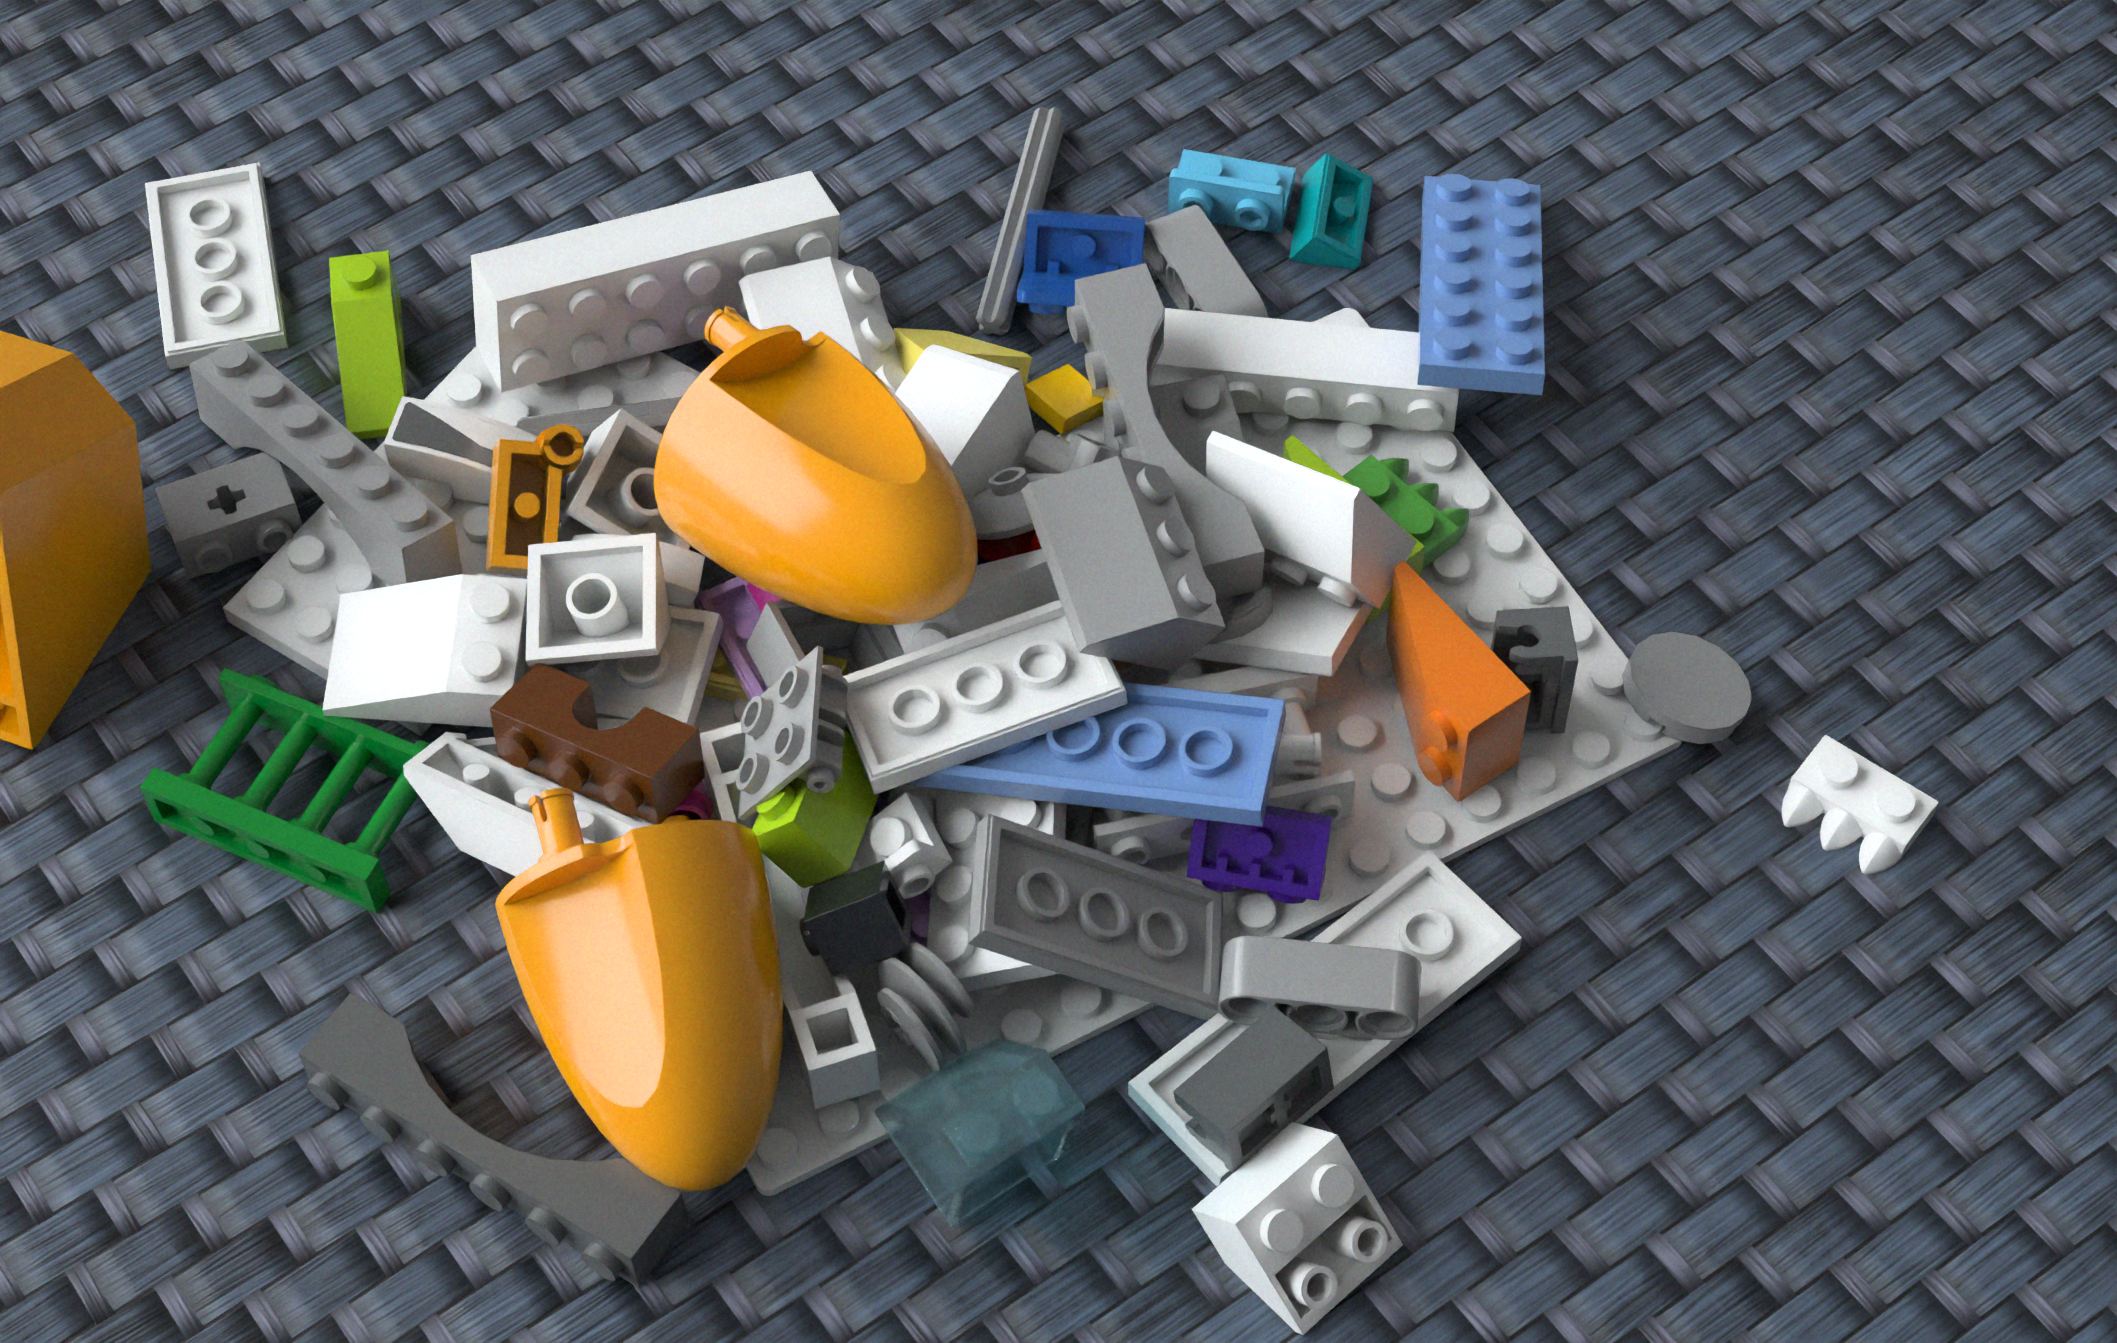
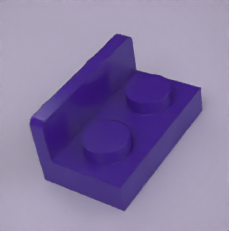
M1267 805L1262 827L1194 819L1186 877L1202 880L1201 882L1205 887L1221 892H1235L1243 887L1266 891L1270 898L1283 903L1299 904L1307 899L1319 901L1326 874L1325 865L1333 816Z

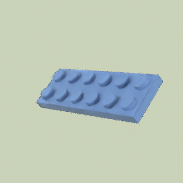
M1445 174L1440 177L1425 176L1422 195L1417 385L1542 395L1545 379L1540 185L1527 184L1522 180L1513 178L1502 179L1496 182L1471 180L1460 174Z
M1122 682L1127 694L1128 704L1018 742L962 764L940 770L905 785L1262 827L1286 718L1285 700Z

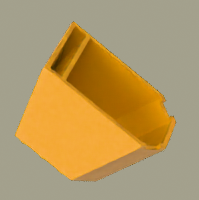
M0 330V739L33 750L42 740L151 572L135 421L74 353Z

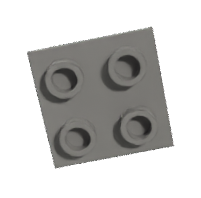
M817 646L796 665L789 666L778 681L760 696L753 697L744 710L741 720V730L746 734L744 758L736 777V786L741 790L739 819L745 820L757 810L758 805L771 799L796 777L807 781V787L817 793L832 791L835 783L842 777L843 748L840 747L844 744L845 733L842 729L846 724L845 712L848 682L842 676L840 668L833 665H823V647Z

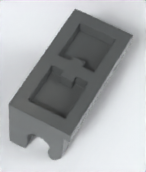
M1569 606L1496 611L1491 650L1531 691L1524 730L1551 728L1552 734L1565 733L1579 661Z
M1273 1006L1177 1087L1173 1093L1175 1102L1189 1116L1193 1117L1185 1124L1186 1129L1204 1147L1222 1160L1227 1169L1234 1173L1291 1122H1296L1332 1091L1334 1085L1327 1047Z

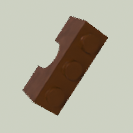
M543 663L535 664L490 708L498 757L505 759L515 767L531 770L558 782L564 788L579 791L611 805L623 814H632L654 825L661 824L705 778L698 728L644 706L626 724L613 729L598 730L591 683Z

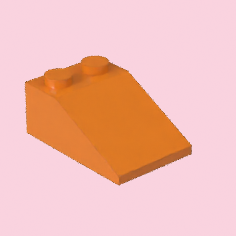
M1405 560L1401 561L1393 568L1386 644L1418 765L1424 776L1433 785H1442L1459 802L1518 764L1531 691Z

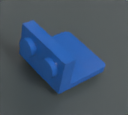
M1029 209L1026 222L1024 272L1017 288V301L1030 303L1029 310L1042 314L1064 313L1065 306H1075L1076 279L1143 264L1146 218Z

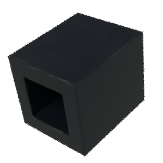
M881 861L809 888L804 917L800 918L799 925L803 941L810 954L814 957L821 955L831 976L835 977L908 950L912 915L885 861Z

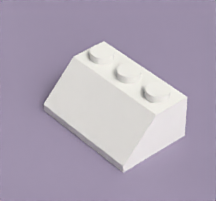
M829 256L749 274L739 281L750 323L758 329L791 325L801 333L802 340H808L822 331L856 356L894 393H896L907 375L903 370L895 344V333L888 322L880 297V286L873 272L861 266H854Z
M1212 431L1206 444V478L1217 487L1245 502L1265 551L1264 561L1271 563L1269 569L1279 577L1297 586H1303L1306 579L1319 583L1317 589L1321 593L1344 606L1351 607L1355 599L1380 609L1392 586L1394 566L1403 560L1407 561L1417 542L1360 488L1218 432Z

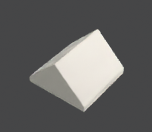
M656 533L528 545L526 662L528 666H534L539 663L551 665L659 654L672 624L659 539Z

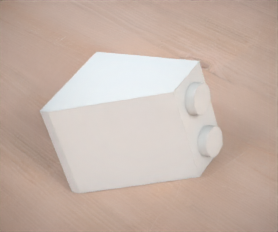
M935 344L926 348L895 394L912 411L935 440L950 463L965 493L967 502L979 492L990 486V477L1001 470L1022 467L1025 469L1026 474L1037 473L1024 466V456L1031 439L1035 435L1020 371Z

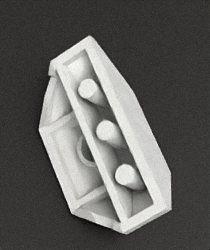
M445 732L403 765L404 776L460 851L516 877L537 864L539 858L544 855L528 800L536 795L540 796L541 802L544 803L540 792L564 787L554 780L526 768L515 767L505 759L498 757L495 737L466 740L465 734ZM573 791V802L584 844L604 843L620 838L632 829L654 825L632 814H623L611 805L579 791Z

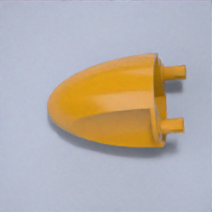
M727 306L724 309V313L721 309L716 310L709 317L705 325L704 334L710 344L724 352L698 376L679 401L664 430L656 457L654 470L655 499L659 512L670 530L701 554L752 585L779 598L833 618L862 624L904 625L934 619L951 610L966 595L974 580L978 562L977 534L965 493L950 463L932 436L912 411L874 372L822 331L808 340H802L801 333L791 325L758 329L740 316L734 308Z
M553 788L540 792L544 803L541 802L540 796L536 795L532 796L528 803L530 810L533 812L544 855L539 858L537 864L519 874L502 889L496 898L495 907L509 956L542 1039L565 1082L584 1111L607 1140L644 1174L668 1187L688 1192L707 1191L722 1185L743 1170L756 1152L765 1133L778 1086L783 1048L784 1007L777 926L769 881L758 837L751 828L739 823L722 820H690L687 816L677 815L667 817L661 824L632 829L617 839L604 843L584 844L573 802V791L569 788Z

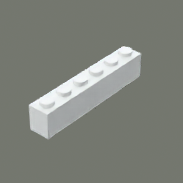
M1165 308L1164 349L1152 371L1149 387L1224 373L1236 412L1239 413L1258 412L1288 415L1299 419L1318 418L1348 421L1359 425L1378 424L1408 427L1420 431L1438 430L1454 432L1459 388L1417 385L1418 332ZM1092 388V395L1104 397L1102 388L1097 390Z

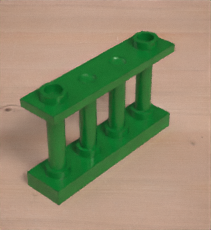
M224 668L218 679L231 714L188 774L181 773L179 776H175L154 767L140 786L154 821L369 911L378 913L391 893L378 856L418 797L417 792L404 776L403 765L429 746L430 743L425 741L411 743L349 717L324 716L323 707L280 690L265 677L256 674L247 677ZM256 723L286 735L244 796H236L234 799H231L210 789ZM310 745L341 757L300 819H291L290 822H287L266 812ZM366 767L397 779L356 842H348L346 845H343L322 835V832Z

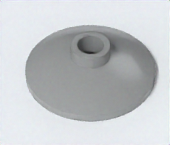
M1012 467L1001 470L991 476L989 479L990 486L968 501L977 540L1009 538L1035 530L1021 490L1030 482L1050 477L1057 473L1026 474L1024 468Z

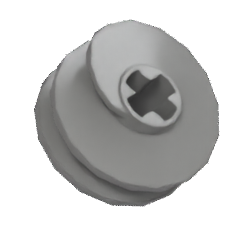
M909 942L908 950L899 953L900 961L896 958L886 957L877 965V977L881 987V991L877 993V999L881 1006L882 1015L897 1039L907 1047L912 1045L927 1065L938 1072L944 1069L945 1061L930 1031L934 1030L943 1043L956 1055L961 1056L965 1054L968 1048L952 1016L957 1013L963 1018H969L973 1015L974 1008L969 994L947 965L931 950L917 942Z

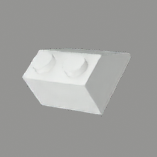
M622 408L592 431L584 447L581 463L567 480L565 513L598 534L638 535L656 533L661 542L685 549L690 547L687 542L670 530L664 522L655 499L654 470L663 435Z

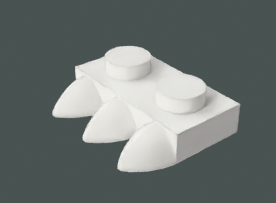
M1825 735L1791 777L1788 790L1783 798L1781 811L1783 823L1786 827L1804 825L1816 819L1820 814H1825L1821 823L1820 840L1822 848L1826 851L1844 848L1862 836L1864 839L1860 846L1859 864L1861 872L1866 875L1882 872L1894 866L1903 857L1934 816L1938 801Z

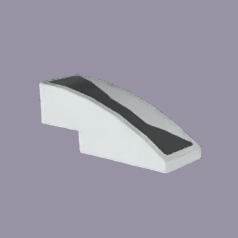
M402 396L383 445L389 465L400 475L448 483L452 485L455 499L489 504L493 448L498 440L508 439L534 442L538 436L481 414L441 403ZM570 474L561 480L559 516L569 517L565 513L567 480Z

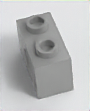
M265 452L155 488L188 579L206 573L219 572L230 565L265 553L277 552L289 539L293 538V535L302 526L296 503L280 461Z

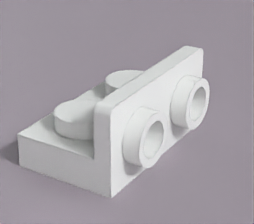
M904 793L869 820L849 871L814 884V886L885 861L903 899L915 897L930 888L935 881V876L952 864L953 860L921 799L909 793Z

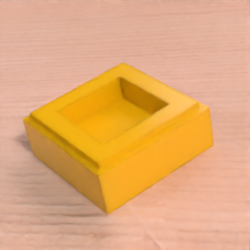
M1069 364L1025 384L1024 390L1028 406L1061 435L1104 414V397L1092 395L1090 382Z

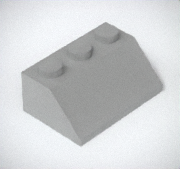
M1116 456L1030 482L1021 490L1079 653L1175 672L1226 628L1216 603L1215 590L1206 577L1195 548V538L1186 525L1174 494L1175 487L1173 481L1166 473L1165 468Z

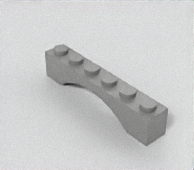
M1144 263L1076 279L1075 306L1067 307L1070 333L1076 344L1084 342L1088 353L1085 354V366L1088 379L1093 390L1102 388L1106 400L1103 401V411L1106 425L1111 437L1121 436L1125 446L1122 449V457L1165 468L1166 473L1173 481L1175 487L1174 494L1186 525L1195 538V548L1206 577L1215 590L1216 601L1261 590L1265 551L1245 502L1217 487L1190 466L1170 443L1155 416L1148 388L1152 371L1164 349L1165 308L1147 264Z
M241 338L189 364L200 419L233 449L241 447L259 449L277 458L293 470L318 494L334 513L360 549L373 572L388 586L462 574L454 520Z

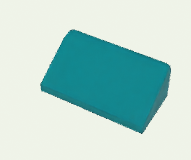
M1325 153L1308 169L1302 179L1289 259L1306 264L1356 269L1361 262L1374 178L1328 153Z

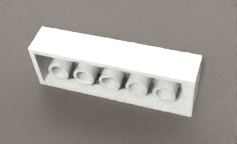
M807 171L471 255L476 347L502 393L706 339L704 334L705 325L709 317L718 309H721L724 313L725 307L734 308L740 316L750 322L739 286V281L746 275L829 256L838 259L840 214L812 171Z

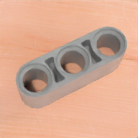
M1192 205L1145 223L1143 252L1151 268L1178 309L1268 318L1267 310L1259 293L1199 206Z
M1240 936L1228 941L1224 947L1217 1008L1219 1014L1225 1019L1251 1026L1274 1006L1307 1032L1382 1040L1403 1039L1413 1035L1417 1030L1422 966L1415 956L1397 950L1263 936Z

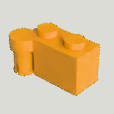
M560 424L542 431L534 442L499 439L494 446L485 573L528 576V545L557 542L561 480L576 470L584 454V438L575 427Z

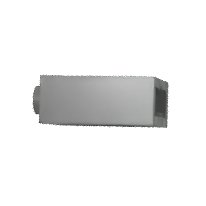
M784 599L766 603L746 644V648L768 688L780 679L783 672L789 666L796 665L805 657V652H811L817 646L823 647L824 650L848 648L859 670L904 655L893 625L862 624L837 619ZM845 724V727L843 729L849 733L847 725Z

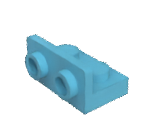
M1183 149L1178 169H1172L1169 177L1168 214L1197 205L1212 223L1241 227L1251 231L1281 234L1295 185L1296 168Z

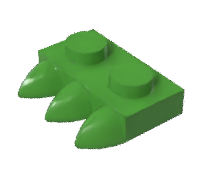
M1371 454L1342 477L1353 486L1360 488L1394 521L1425 546L1424 569L1463 537L1468 527L1469 510L1465 508H1448L1438 511L1435 508L1439 496L1438 484L1417 483L1407 485L1405 481L1409 472L1408 459L1388 458L1379 461Z

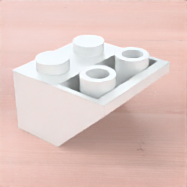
M1291 1122L1192 1208V1211L1224 1263L1295 1332L1302 1335L1403 1245L1339 1136L1295 1122Z

